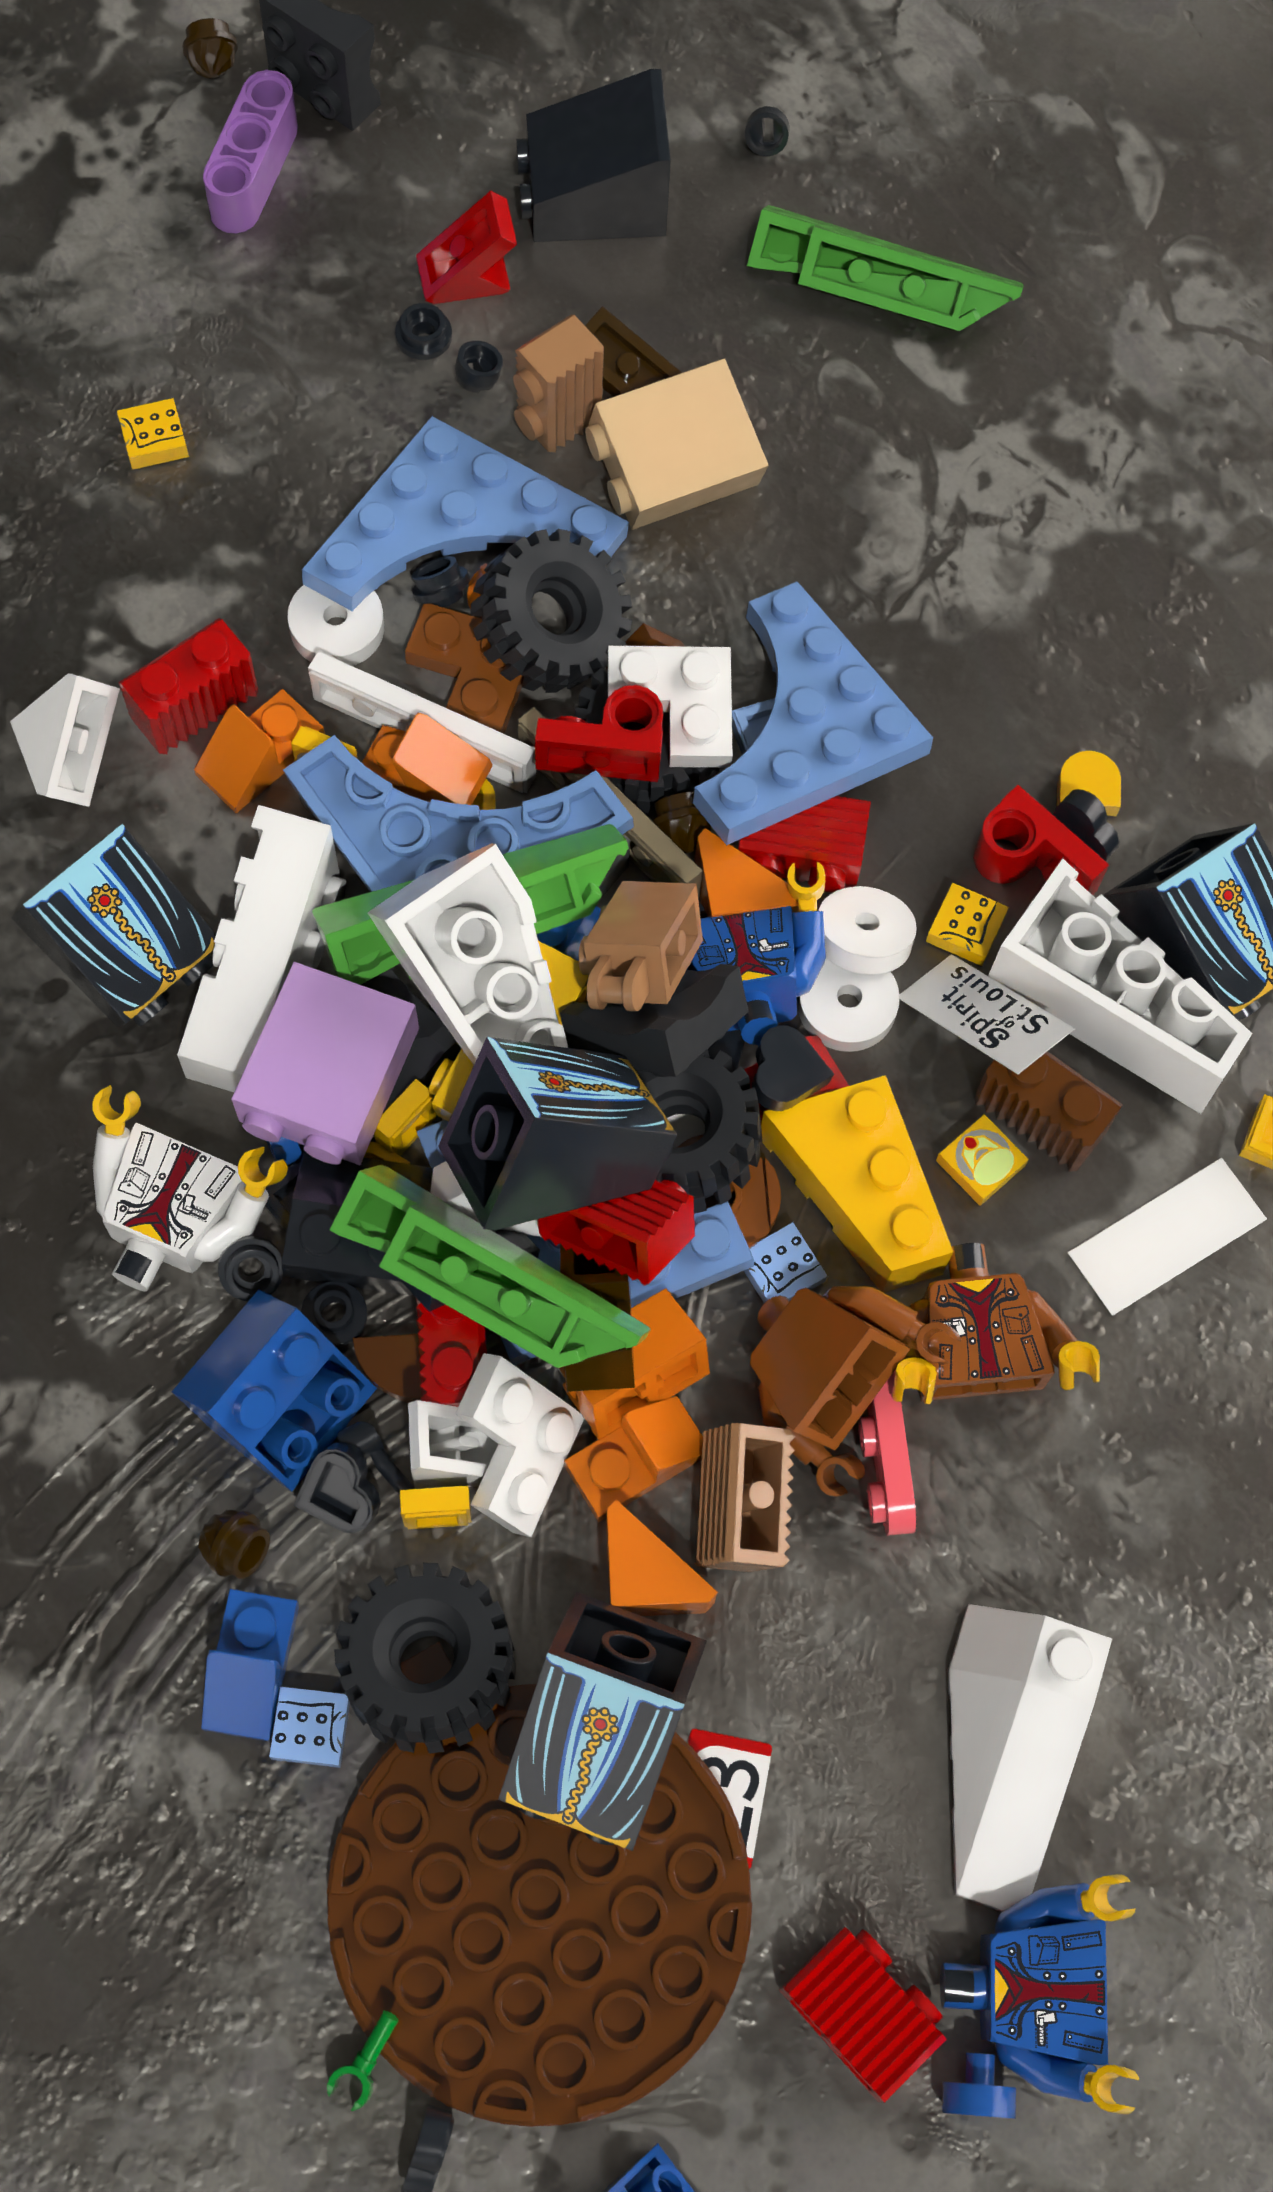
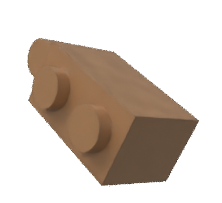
M622 881L608 905L602 907L599 919L589 935L584 936L580 943L579 967L583 975H588L587 1001L591 1009L603 1010L607 1003L623 1004L626 1011H639L643 1003L668 1004L703 941L697 885L695 883Z

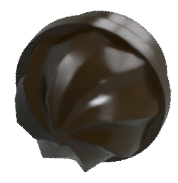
M206 18L194 21L186 27V39L182 44L183 54L197 74L206 78H216L224 75L228 69L233 67L235 53L238 50L237 39L230 33L229 25L225 21Z
M694 792L671 795L658 800L654 804L657 817L652 822L684 853H692L696 850L698 835L704 828L711 831V825L693 804Z
M226 1510L221 1515L214 1514L208 1523L204 1524L199 1535L198 1548L214 1573L222 1577L233 1575L238 1579H244L253 1574L263 1562L270 1546V1534L261 1527L258 1517L248 1511Z

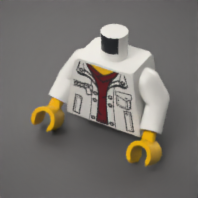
M109 1085L101 1089L95 1095L92 1102V1110L95 1117L105 1124L97 1130L93 1160L96 1210L102 1216L103 1223L111 1238L126 1245L112 1275L124 1284L145 1292L148 1291L162 1262L193 1273L203 1262H214L219 1259L222 1252L234 1241L245 1236H252L269 1198L266 1187L282 1181L287 1175L288 1167L283 1159L275 1161L270 1166L266 1177L260 1172L258 1166L259 1159L264 1153V1147L245 1152L240 1158L238 1166L138 1123H135L130 1132L125 1127V1122L138 1113L141 1106L140 1097L135 1091L127 1093L124 1099L123 1113H118L110 1105L109 1098L112 1093V1087Z

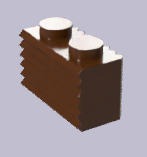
M1048 1051L1019 1074L1014 1073L994 1060L985 1071L974 1097L976 1105H985L986 1113L995 1112L996 1120L1005 1119L1006 1127H1016L1017 1135L1026 1134L1027 1142L1036 1141L1038 1150L1047 1149L1048 1157L1057 1156L1058 1164L1067 1163L1069 1172L1079 1170L1107 1133L1123 1106L1122 1103Z

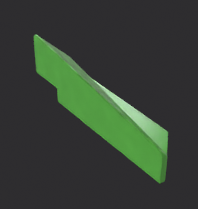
M771 205L766 206L761 211L747 266L758 269L801 273L798 284L957 331H961L1002 305L1019 298L1024 286L1023 283Z
M607 824L502 854L532 901L537 921L534 923L536 934L591 915L602 897L599 887L617 855L625 856L629 847L626 838L612 824ZM414 880L323 905L312 911L337 977L361 985L400 964L368 915V912Z
M384 1165L374 1166L358 1172L330 1228L331 1232L385 1252L386 1254L379 1267L556 1368L578 1363L587 1358L625 1347L627 1349L637 1346L646 1339L651 1330L644 1323L492 1230L483 1229L479 1222Z

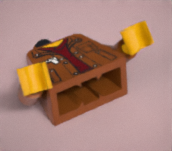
M959 1244L952 1246L953 1254L948 1262L950 1279L929 1283L923 1298L912 1303L909 1307L918 1312L916 1319L924 1324L941 1322L954 1328L960 1335L961 1342L947 1335L944 1331L937 1332L930 1338L929 1349L931 1353L949 1362L948 1364L939 1365L922 1357L917 1349L916 1342L905 1337L902 1342L910 1348V1351L897 1365L892 1398L893 1401L902 1402L904 1389L909 1388L917 1389L920 1393L921 1402L924 1401L925 1404H931L932 1400L1042 1390L1055 1374L1054 1365L1059 1368L1060 1387L1064 1390H1072L1074 1388V1372L1089 1374L1094 1383L1100 1381V1355L1094 1345L1077 1340L1069 1327L1038 1292L1027 1289L1021 1274L1011 1273L989 1276L983 1244Z

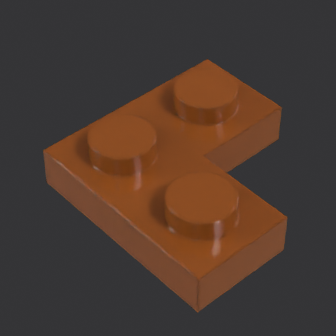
M423 604L405 649L406 663L457 678L446 708L505 734L522 689L524 676L519 675L512 681H509L500 674L506 666L500 658L492 664L489 663L483 653L490 649L491 645L487 638L477 641L473 628L483 622L481 618L433 604Z

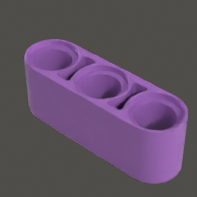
M264 70L249 76L238 95L204 169L203 181L211 221L218 229L226 233L236 234L245 232L258 221L297 135L298 123L291 81L278 71Z

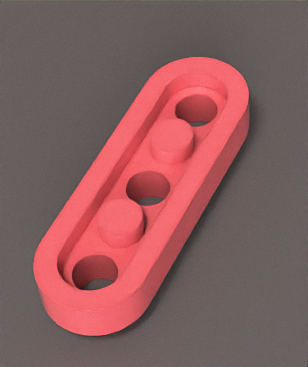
M896 1369L867 1407L868 1416L860 1417L858 1421L861 1452L863 1457L874 1456L877 1482L867 1484L870 1519L872 1524L883 1523L887 1536L915 1533L916 1530L915 1499L901 1402L893 1401L892 1398Z

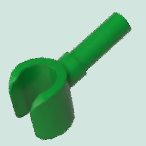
M383 2011L361 2051H358L351 2065L335 2070L329 2077L327 2083V2094L329 2097L335 2092L339 2080L344 2074H353L360 2079L362 2094L355 2102L351 2111L365 2106L371 2098L373 2080L370 2074L377 2063L378 2056L399 2021L393 2013Z

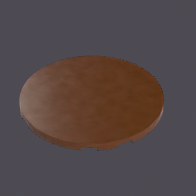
M537 1684L510 1686L511 1695L505 1708L496 1703L492 1709L496 1721L486 1731L479 1723L472 1726L469 1731L473 1740L460 1747L455 1736L442 1740L444 1752L429 1753L425 1743L416 1742L414 1753L399 1750L397 1743H395L381 1757L363 1781L348 1811L336 1840L327 1888L330 1950L339 1983L351 2011L367 2037L371 2034L383 2011H389L399 2019L380 2054L400 2075L418 2089L449 2107L476 2118L501 2124L528 2127L556 2126L582 2122L615 2112L643 2098L679 2071L706 2042L727 2008L726 2006L735 1990L745 1962L752 1916L751 1883L747 1851L737 1818L725 1792L711 1770L695 1750L676 1732L670 1744L633 1851L616 1844L603 1845L589 1839L582 1831L550 1819L541 1820L529 1817L522 1813L517 1806L498 1800Z

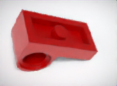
M628 685L615 690L607 698L602 724L587 723L583 719L573 716H560L555 719L538 718L535 736L536 770L589 775L596 770L603 777L658 782L663 738V706L660 699L646 687ZM626 722H637L645 726V728L631 731L624 729L620 725Z
M1019 785L1001 799V802L985 818L973 855L975 867L979 873L989 881L1000 884L1017 881L1034 866L1042 871L1043 877L1047 881L1061 860L1064 859L1079 873L1076 880L1092 895L1098 891L1109 867V864ZM994 840H1009L1018 847V850L1003 849Z

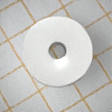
M303 585L293 596L288 608V625L292 642L297 651L310 662H312L319 651L351 666L357 665L368 659L377 650L384 635L382 604L375 591L369 594L352 612ZM334 617L345 619L340 625L327 623L328 620Z
M847 887L833 892L820 905L819 911H824L826 958L833 964L850 972L876 975L893 971L903 965L908 959L916 935V921L907 905L894 895L871 887Z
M827 958L810 992L798 997V1013L807 1032L811 1036H818L824 1046L845 1052L864 1050L880 1042L892 1028L899 1008V989L891 971L876 975L858 974L838 967ZM843 994H850L857 998L859 1004L851 1008L845 1007L838 1001V997Z

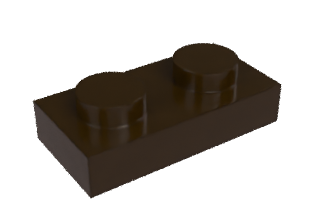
M603 306L585 325L604 346L603 389L613 397L682 373Z

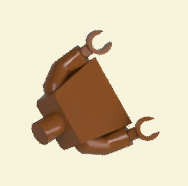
M834 1286L823 1296L805 1287L798 1290L791 1300L781 1295L772 1297L762 1305L758 1312V1323L767 1333L751 1353L750 1365L761 1381L758 1391L764 1426L791 1430L795 1435V1438L790 1442V1445L795 1450L792 1454L804 1465L811 1462L818 1468L816 1474L817 1484L829 1496H842L848 1493L845 1487L835 1479L834 1469L837 1464L844 1467L848 1474L857 1480L865 1476V1468L856 1456L848 1453L833 1456L824 1446L833 1450L838 1448L895 1371L897 1365L910 1351V1348L902 1342L904 1338L908 1337L915 1341L920 1355L926 1360L939 1365L948 1364L949 1362L931 1353L929 1349L930 1338L935 1333L944 1331L947 1335L961 1342L960 1335L951 1326L941 1322L924 1324L916 1319L917 1311L870 1286Z

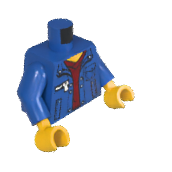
M817 862L818 881L815 885L808 888L801 887L795 882V863L788 869V890L793 899L798 901V912L792 913L791 906L719 917L700 918L703 941L687 970H709L719 964L740 967L749 1012L728 1031L740 1029L743 1040L749 1044L758 1045L763 1035L770 1028L778 1026L780 1022L791 1021L797 1015L796 997L810 992L825 963L824 911H817V900L821 898L825 889V871L819 862Z
M1120 1874L1102 1876L1095 1879L1090 1886L1086 1883L1038 1889L1000 1913L995 1925V1933L981 1935L980 1964L942 1963L940 1971V2000L942 2008L980 2010L981 2039L994 2042L1001 2064L1039 2091L1082 2102L1094 2100L1099 2108L1107 2112L1130 2114L1135 2110V2107L1117 2104L1112 2098L1111 2086L1113 2081L1120 2076L1139 2080V2076L1129 2068L1108 2065L1106 1921H1117L1132 1917L1136 1909L1117 1911L1108 1902L1107 1892L1112 1884L1131 1882L1128 1877ZM1094 2065H1104V2066L1101 2067V2068H1099V2069H1097V2067L1094 2066Z

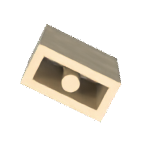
M725 358L595 403L589 426L585 429L587 443L596 461L603 460L611 480L607 482V489L611 503L618 515L625 513L632 530L757 486L769 466Z

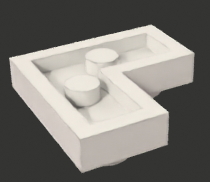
M608 646V697L615 690L623 686L639 685L654 692L662 703L663 712H669V767L728 768L731 766V647Z
M483 1353L455 1413L498 1443L471 1502V1506L512 1533L531 1537L562 1470L564 1460L567 1458L584 1421V1417L579 1411L502 1356Z

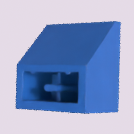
M258 1290L172 1390V1393L216 1434L292 1492L308 1473L317 1455L333 1443L337 1438L338 1432L347 1426L377 1388L296 1307Z

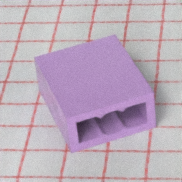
M293 962L232 1097L239 1122L243 1123L242 1127L248 1133L265 1141L279 1142L280 1138L283 1137L303 1144L305 1152L329 1164L338 1165L344 1159L361 1165L418 1033L419 1025L416 1005Z

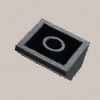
M304 1150L292 1198L281 1263L283 1277L321 1283L330 1281L348 1283L355 1288L413 1296L409 1289L395 1275L379 1267L386 1254L385 1252L331 1232L330 1228L360 1170L384 1165L429 1192L433 1168L365 1157L361 1165L344 1159L341 1160L340 1164L335 1165L320 1161Z

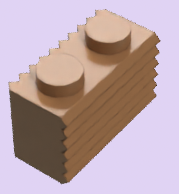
M569 315L515 350L518 371L513 376V382L517 390L518 399L516 401L518 406L514 411V417L522 433L531 441L537 439L548 452L556 453L557 446L565 447L566 440L574 441L575 434L583 435L584 428L589 426L595 403L602 401L604 346L575 315Z
M731 1423V1425L703 1431L696 1555L697 1567L754 1572L784 1567L790 1561L784 1554L790 1548L785 1538L791 1534L785 1526L791 1520L786 1511L792 1506L787 1497L793 1492L788 1486V1483L793 1479L788 1470L794 1465L789 1456L795 1451L790 1445V1442L795 1438L790 1429Z

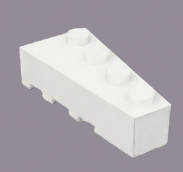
M258 805L251 825L253 829L258 831L260 839L254 860L241 856L234 882L238 884L234 902L235 910L237 911L235 919L221 918L214 940L212 960L213 966L219 968L217 975H203L177 1054L187 1079L235 1092L293 962L314 969L320 963L325 945L312 911L317 907L343 900L346 891V880L340 878L331 826Z
M1062 859L1002 943L988 976L1075 1028L1070 1035L1201 1114L1252 1033L1192 977L1185 980L1181 978L1165 963L1163 958L1166 953L1148 937L1141 941L1117 918L1120 911L1102 894L1095 898L1076 880L1079 873Z

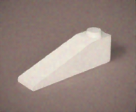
M491 843L421 875L368 912V915L405 971L473 1065L477 1060L486 1037L568 1048L564 1028L558 1022L549 983L552 981L547 961L542 958L534 923L537 921L532 901L496 844Z
M972 1604L967 1605L948 1668V1695H950L952 1733L950 1736V1760H952L954 1798V1807L952 1808L954 1895L1003 1912L1032 1894L1094 1707L1112 1638L1045 1615Z

